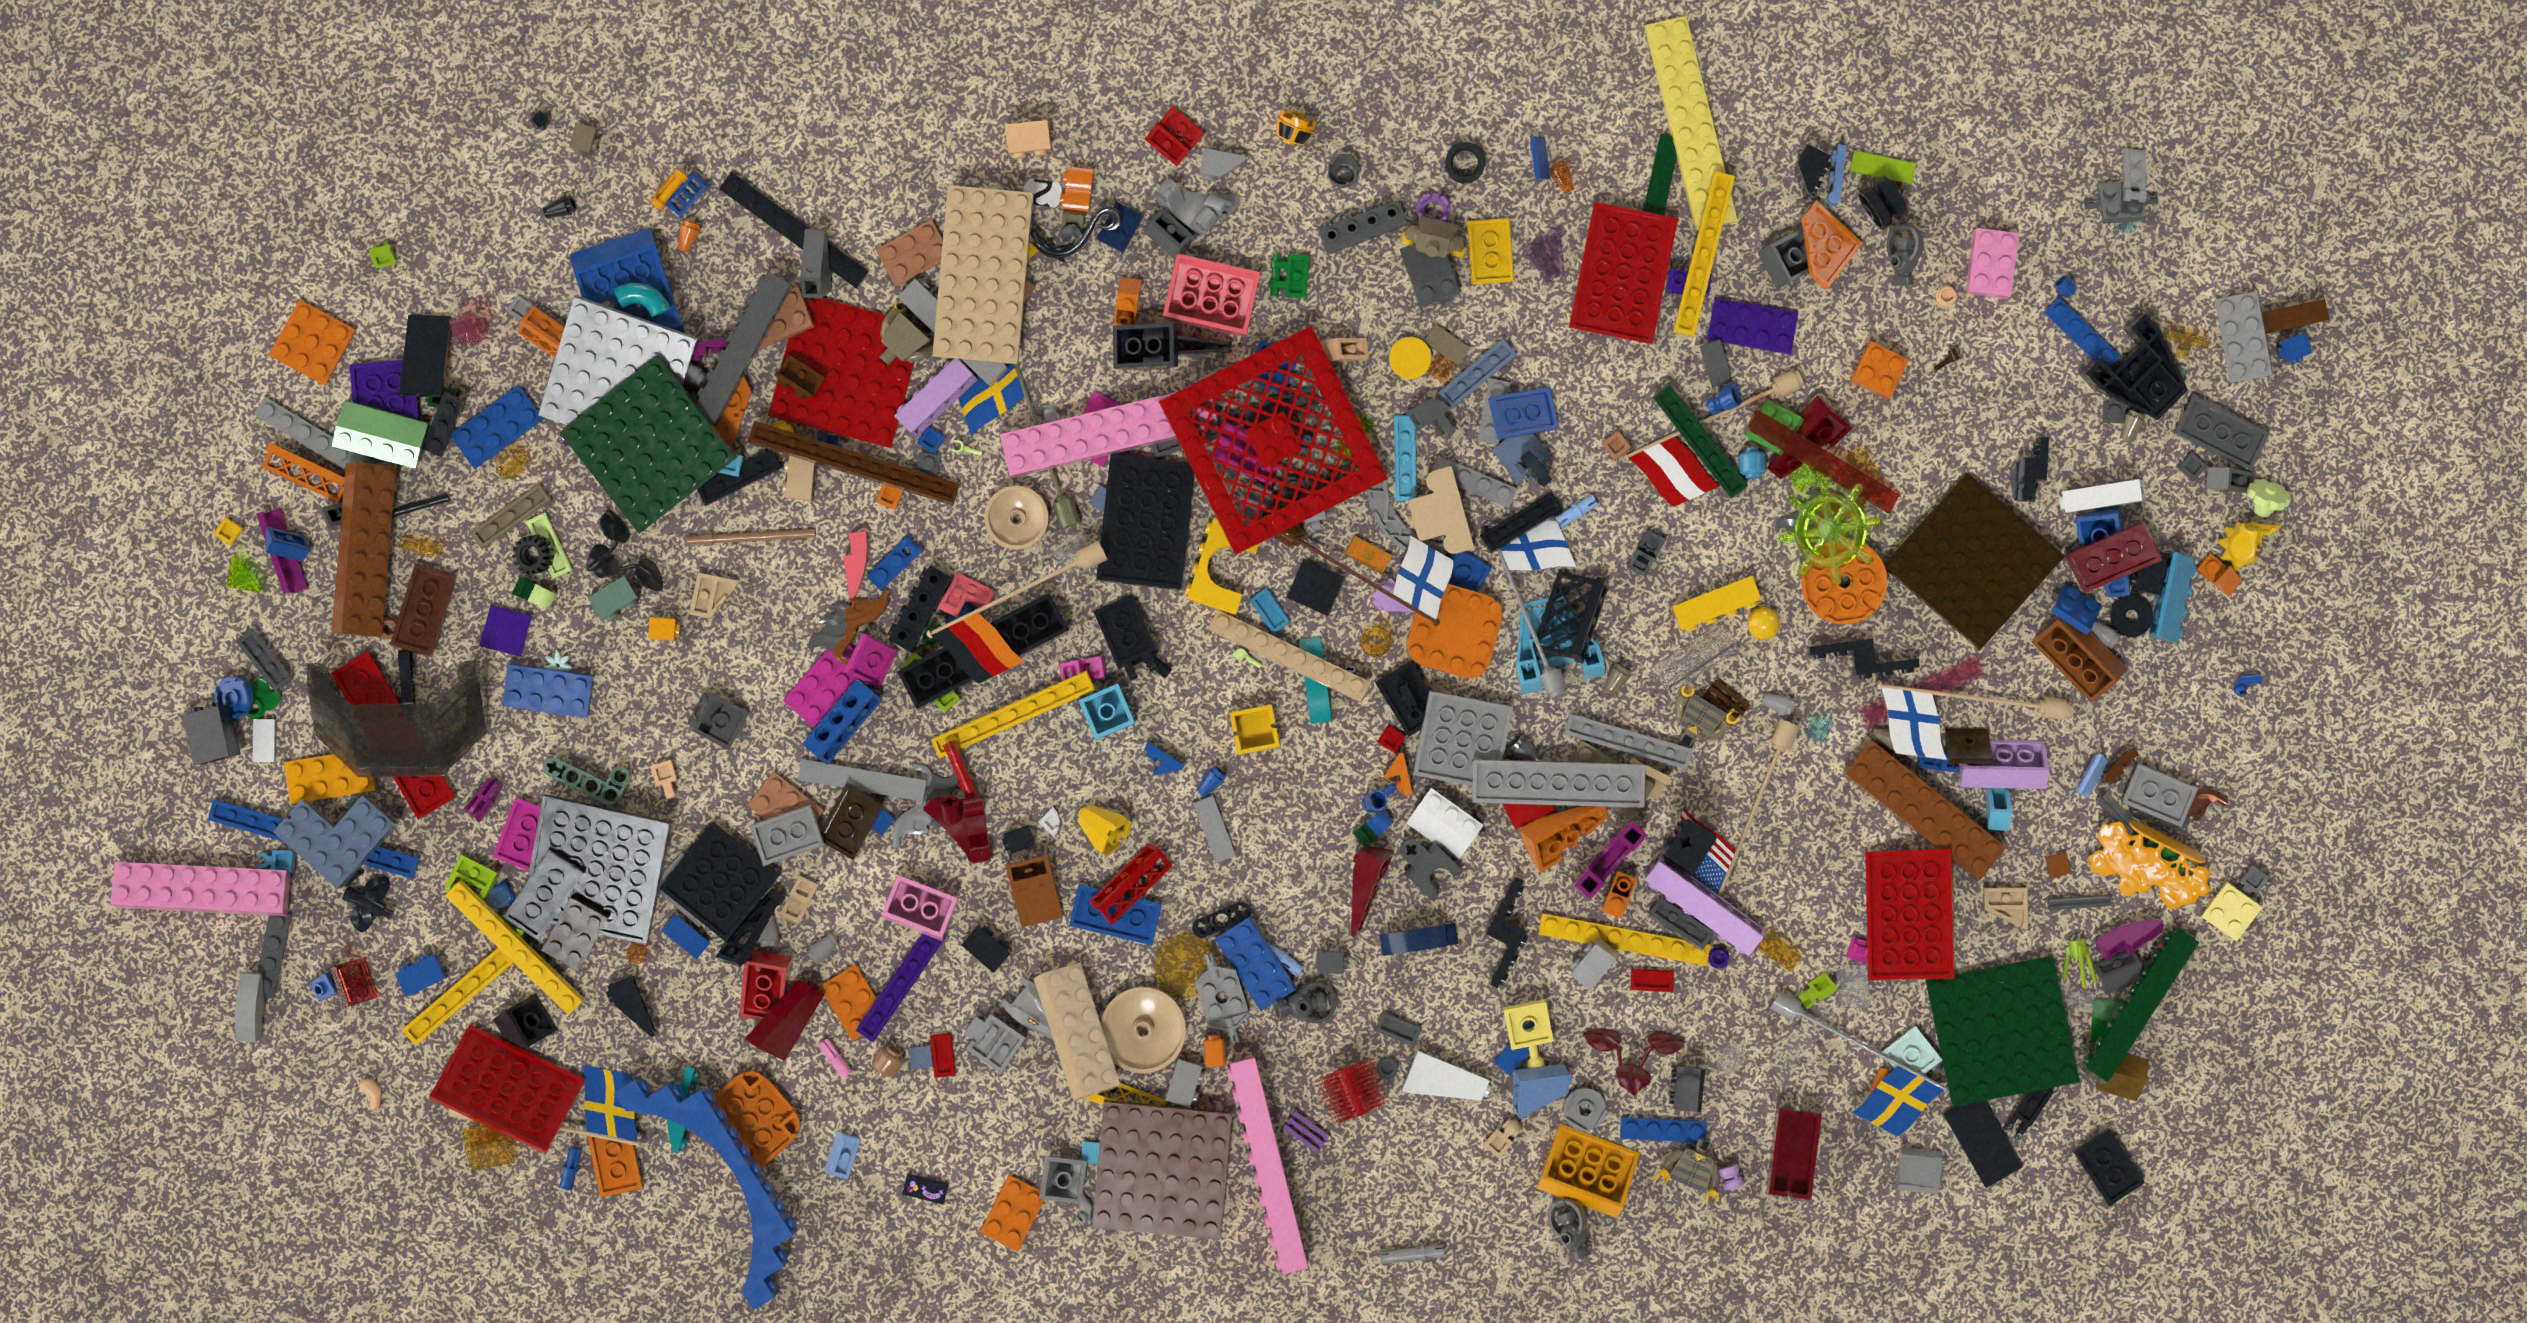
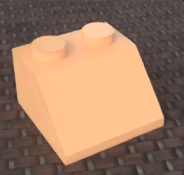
M1047 120L1005 124L1008 153L1014 159L1026 158V154L1035 153V157L1047 156V152H1052Z

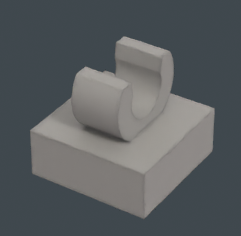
M1325 511L1305 520V523L1311 522L1313 531L1320 530V520L1326 519Z

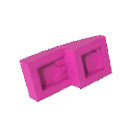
M1104 656L1059 663L1061 682L1084 671H1088L1091 680L1107 677Z

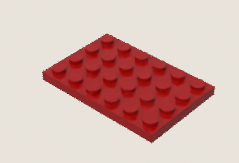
M1594 202L1568 328L1653 344L1678 218Z
M1952 849L1865 852L1868 980L1955 979Z
M469 1024L432 1090L429 1099L546 1154L581 1091L585 1079Z

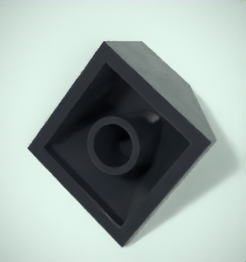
M537 994L512 1006L493 1019L505 1039L525 1049L558 1030Z

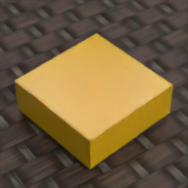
M224 517L213 535L228 545L233 546L244 528L229 518Z

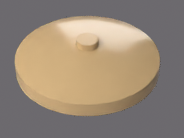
M1149 987L1132 988L1116 996L1106 1007L1100 1023L1113 1062L1121 1068L1134 1073H1151L1168 1066L1180 1053L1186 1036L1185 1019L1178 1004L1166 993Z

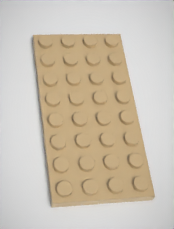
M948 185L933 357L1018 364L1034 193Z

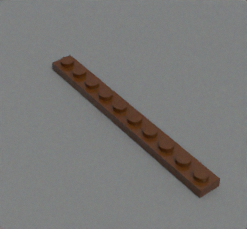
M757 421L753 422L747 442L952 506L959 487L958 483Z

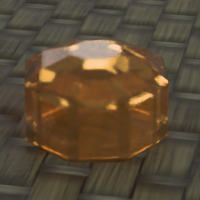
M634 942L629 945L626 957L631 963L640 964L647 959L648 948L644 944Z

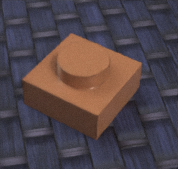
M1619 431L1601 443L1614 461L1632 449Z

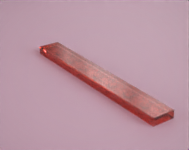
M1760 410L1754 411L1746 427L1747 430L1884 512L1891 513L1900 494Z

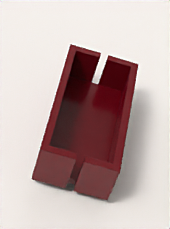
M1776 1107L1766 1187L1767 1194L1788 1197L1787 1191H1789V1196L1792 1198L1812 1199L1822 1119L1821 1113L1800 1110L1798 1114V1111L1794 1109Z

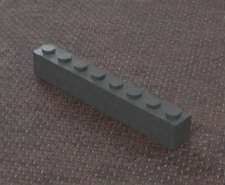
M770 272L760 277L757 284L759 288L756 294L752 293L748 299V309L740 314L737 320L739 325L736 331H731L727 338L729 344L725 350L722 349L716 359L718 361L716 368H712L706 377L708 382L705 388L701 387L697 393L696 398L698 401L696 404L715 428L793 287L792 284Z

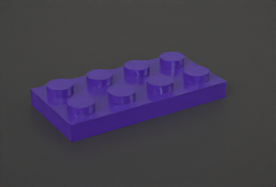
M1714 298L1707 340L1716 341L1720 339L1721 343L1791 355L1799 313Z

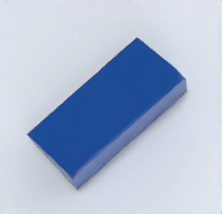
M1533 136L1530 138L1535 181L1550 180L1545 138Z
M270 527L266 529V553L304 561L310 552L305 536Z

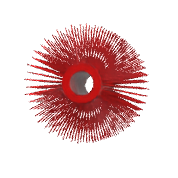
M1374 1058L1342 1067L1334 1071V1073H1330V1075L1327 1074L1326 1077L1323 1076V1078L1317 1079L1316 1082L1321 1080L1320 1085L1318 1084L1317 1087H1321V1084L1322 1086L1323 1084L1325 1085V1099L1326 1097L1330 1098L1326 1100V1103L1330 1101V1112L1333 1109L1335 1110L1334 1113H1331L1332 1120L1336 1118L1335 1124L1336 1122L1338 1124V1122H1345V1120L1347 1121L1350 1118L1362 1116L1374 1108L1377 1109L1378 1106L1380 1108L1381 1105L1387 1104V1100L1386 1103L1385 1101L1383 1103L1382 1088L1378 1090L1382 1083H1380V1086L1379 1084L1377 1086V1075L1373 1077V1074H1376V1071L1372 1073L1375 1067L1371 1069L1370 1063L1369 1065L1367 1064L1368 1061L1370 1062L1371 1059L1373 1061Z

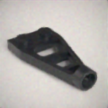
M771 889L728 941L725 942L715 957L721 962L737 967L744 965L749 960L751 952L777 905L781 906L785 897L778 891ZM748 930L752 931L745 944L738 943Z

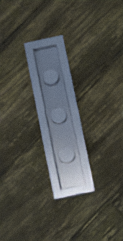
M1503 338L1438 392V395L1452 410L1516 357L1517 354Z

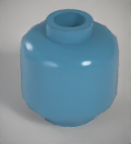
M1758 447L1745 448V452L1738 456L1739 472L1745 476V479L1763 477L1762 474L1767 471L1766 454L1764 452L1758 451Z

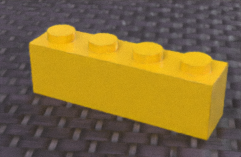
M1753 576L1672 606L1671 609L1679 630H1685L1688 633L1698 629L1697 624L1705 622L1707 626L1717 622V617L1725 614L1726 618L1738 614L1737 609L1745 606L1746 610L1758 606L1757 601L1762 599Z

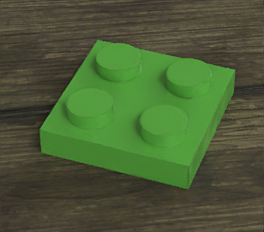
M1767 399L1745 436L1782 456L1804 419Z

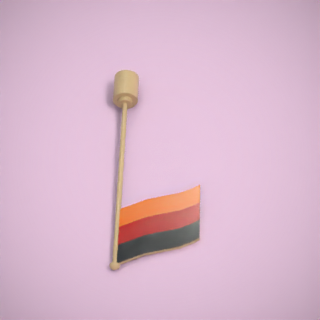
M1096 541L1076 551L1077 556L1073 557L1075 562L931 632L928 630L927 636L929 638L934 637L951 653L964 672L978 684L1025 662L1011 650L998 631L979 613L1076 565L1078 569L1083 567L1084 571L1108 560L1099 541Z

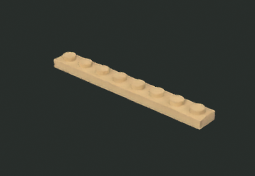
M1217 610L1208 627L1209 631L1362 703L1371 686V682L1220 610Z

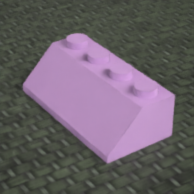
M1990 740L1992 764H1959L1960 786L1970 788L2046 789L2050 771L2045 741Z

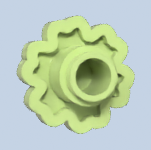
M2256 479L2253 483L2249 484L2247 489V496L2252 498L2254 502V512L2261 517H2269L2274 511L2284 510L2291 501V494L2285 491V487L2276 482L2269 483L2264 479Z

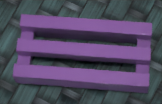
M1296 1110L1283 1126L1286 1131L1316 1153H1318L1330 1137ZM1298 1117L1322 1135V1140L1297 1123L1294 1118ZM1293 1124L1295 1127H1297L1299 1130H1301L1303 1133H1305L1307 1136H1309L1311 1139L1317 1142L1318 1145L1315 1147L1313 1144H1311L1309 1141H1307L1305 1138H1303L1301 1135H1299L1297 1132L1291 1129L1289 1125Z

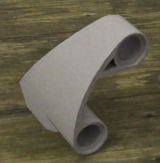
M1167 179L1154 192L1156 200L1172 216L1188 228L1202 235L1206 234L1220 218L1226 219L1240 205L1237 193L1214 195L1191 192L1181 189L1171 179Z

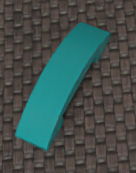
M1320 637L1299 639L1300 649L1323 659ZM1304 676L1310 724L1332 721L1327 686Z

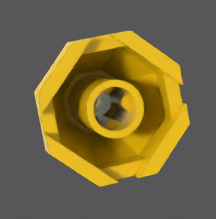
M1091 804L1082 807L1078 813V823L1094 848L1106 857L1121 846V844L1117 843L1121 837L1125 840L1129 835L1132 822L1121 814Z

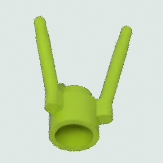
M2069 941V947H2065L2066 956L2062 979L2066 980L2070 956L2072 955V959H2079L2082 988L2085 989L2086 977L2083 958L2086 956L2093 983L2096 984L2097 978L2086 941Z

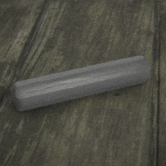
M2110 895L2047 899L2048 910L2111 905Z

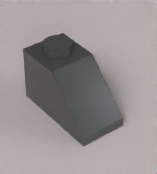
M2208 467L2206 489L2247 494L2249 484L2253 483L2254 473L2234 468Z

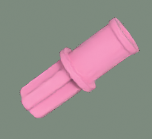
M829 1039L819 1043L818 1047L828 1059V1064L834 1067L841 1079L853 1072L842 1058L843 1054H839Z

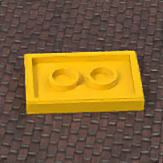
M1510 218L1467 221L1471 285L1514 282Z

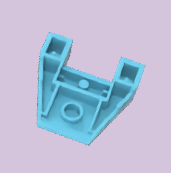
M1563 596L1555 600L1564 601L1553 604L1556 610L1567 604ZM1549 597L1523 604L1525 608L1546 604ZM1546 606L1527 610L1536 635ZM1570 608L1559 613L1562 621L1574 616ZM1521 610L1516 671L1521 693L1524 695L1543 690L1539 670L1546 668L1539 651L1532 648L1534 639ZM1557 616L1550 618L1547 622L1549 629L1560 624ZM1577 620L1566 625L1569 633H1572L1579 627ZM1563 627L1552 633L1556 641L1567 635ZM1548 635L1542 638L1540 645L1548 646L1554 643V641ZM1593 638L1584 663H1580L1584 680L1605 675V665L1600 646ZM1569 639L1560 644L1559 647L1561 650L1570 652L1572 642ZM1544 652L1549 667L1575 662L1571 658Z

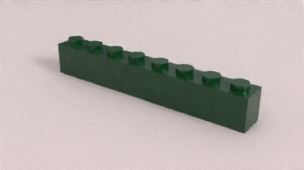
M2179 928L2173 931L2169 930L2162 940L2165 942L2161 949L2158 947L2151 956L2153 962L2150 966L2146 965L2141 971L2140 976L2142 978L2138 984L2135 982L2128 992L2130 997L2127 1001L2123 1000L2117 1008L2119 1014L2115 1019L2113 1017L2110 1019L2105 1027L2107 1029L2104 1037L2102 1035L2099 1036L2094 1044L2096 1049L2092 1054L2088 1053L2082 1062L2085 1066L2081 1071L2102 1085L2109 1082L2199 944V941Z

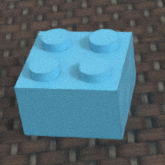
M1119 684L1078 700L1095 740L1136 724Z

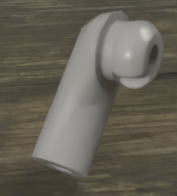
M1047 405L1043 414L1048 423L1066 419L1058 415L1054 405Z

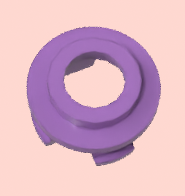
M1427 193L1420 198L1416 205L1418 221L1420 216L1426 217L1424 207L1430 202H1436L1442 207L1443 213L1436 220L1448 221L1451 207L1444 195Z

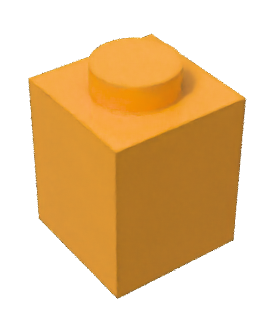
M650 617L648 639L676 641V637H680L681 624H677L678 620Z

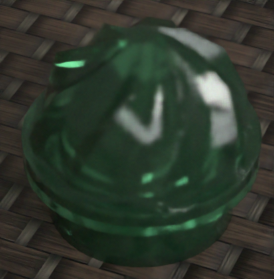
M936 624L928 625L922 632V641L926 644L937 646L939 641L934 637L929 638L927 631L930 630L931 632L939 628V626Z

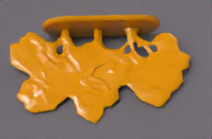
M2135 820L2130 821V826L2139 833L2135 836H2130L2124 824L2120 821L2110 825L2103 824L2099 830L2097 837L2104 849L2089 855L2090 869L2092 872L2105 877L2119 874L2121 878L2118 887L2124 896H2132L2135 892H2148L2152 885L2159 886L2160 897L2169 909H2176L2182 905L2195 903L2199 896H2206L2211 891L2207 884L2210 877L2209 869L2202 866L2191 868L2187 862V858L2197 863L2206 862V859L2191 847ZM2143 837L2158 843V848L2144 847ZM2135 840V843L2130 846L2129 842ZM2164 847L2180 854L2178 860L2171 862L2164 860L2161 857ZM2177 863L2175 868L2171 867L2172 864ZM2180 864H2183L2182 868H2185V876L2179 874ZM2189 870L2193 871L2192 876H2189Z

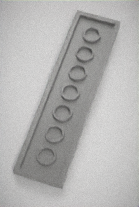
M1473 759L1472 803L1644 808L1646 765Z

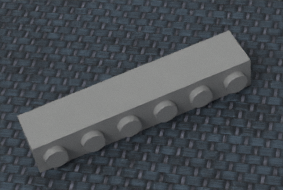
M914 279L898 298L935 333L938 294L934 297L929 293L931 288L923 280L919 283ZM962 359L990 387L1008 371V368L1005 366L1006 363Z

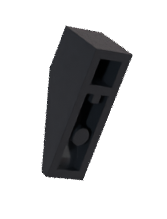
M634 976L607 986L608 991H606V995L610 1003L614 1002V1005L650 1037L658 1035Z

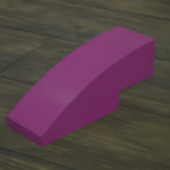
M2161 919L2145 920L2118 927L2096 939V950L2106 961L2123 949L2130 955L2163 932V921Z

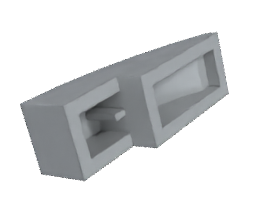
M242 971L239 977L236 997L235 1036L236 1041L256 1043L263 1036L261 1016L265 1013L262 973Z

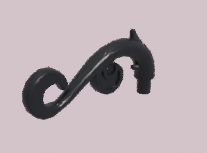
M1106 206L1095 213L1083 233L1075 224L1064 226L1060 234L1062 240L1070 243L1071 236L1076 238L1074 243L1066 247L1052 246L1053 242L1046 241L1044 237H1041L1037 229L1030 231V235L1034 240V246L1039 252L1045 256L1065 262L1064 257L1075 254L1086 244L1100 216L1109 214L1112 217V222L1109 224L1100 222L1099 227L1107 232L1116 231L1120 227L1122 216L1116 208Z

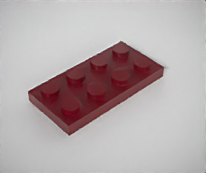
M2141 521L2065 555L2083 593L2160 562L2163 559L2145 521Z

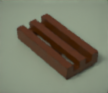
M1717 679L1703 695L1704 698L1718 709L1728 714L1729 710L1710 696L1711 692L1738 712L1736 716L1732 713V716L1735 718L1740 714L1742 716L1750 706ZM1715 687L1721 688L1744 707L1740 709L1718 692Z

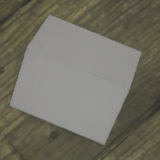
M1045 1156L1039 1199L1081 1204L1087 1161L1061 1156Z

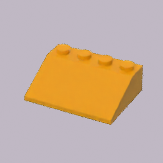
M1559 1123L1542 1169L1537 1189L1561 1198L1567 1197L1582 1206L1618 1218L1623 1210L1640 1153Z

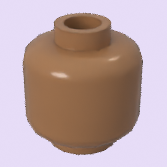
M893 1045L883 1046L879 1048L873 1058L872 1065L878 1076L886 1078V1076L893 1077L901 1068L904 1058L901 1050Z

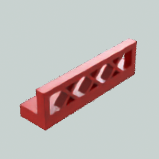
M1148 843L1089 903L1093 908L1100 911L1105 919L1113 925L1172 865L1159 848ZM1161 859L1164 865L1158 871H1154V864ZM1142 875H1147V882L1144 885H1138L1139 878ZM1128 889H1132V896L1128 900H1123L1124 893ZM1117 904L1116 912L1110 916L1106 910L1111 905Z

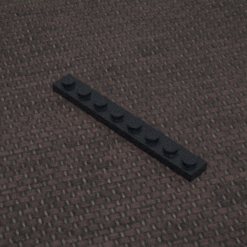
M731 172L719 190L803 250L805 229L810 228ZM827 241L830 270L857 289L869 271Z

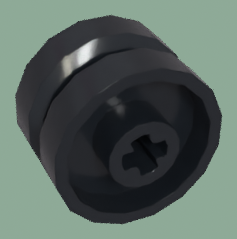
M1885 175L1873 181V188L1865 186L1857 192L1863 208L1874 224L1881 230H1885L1893 224L1892 217L1900 220L1909 214L1901 194Z

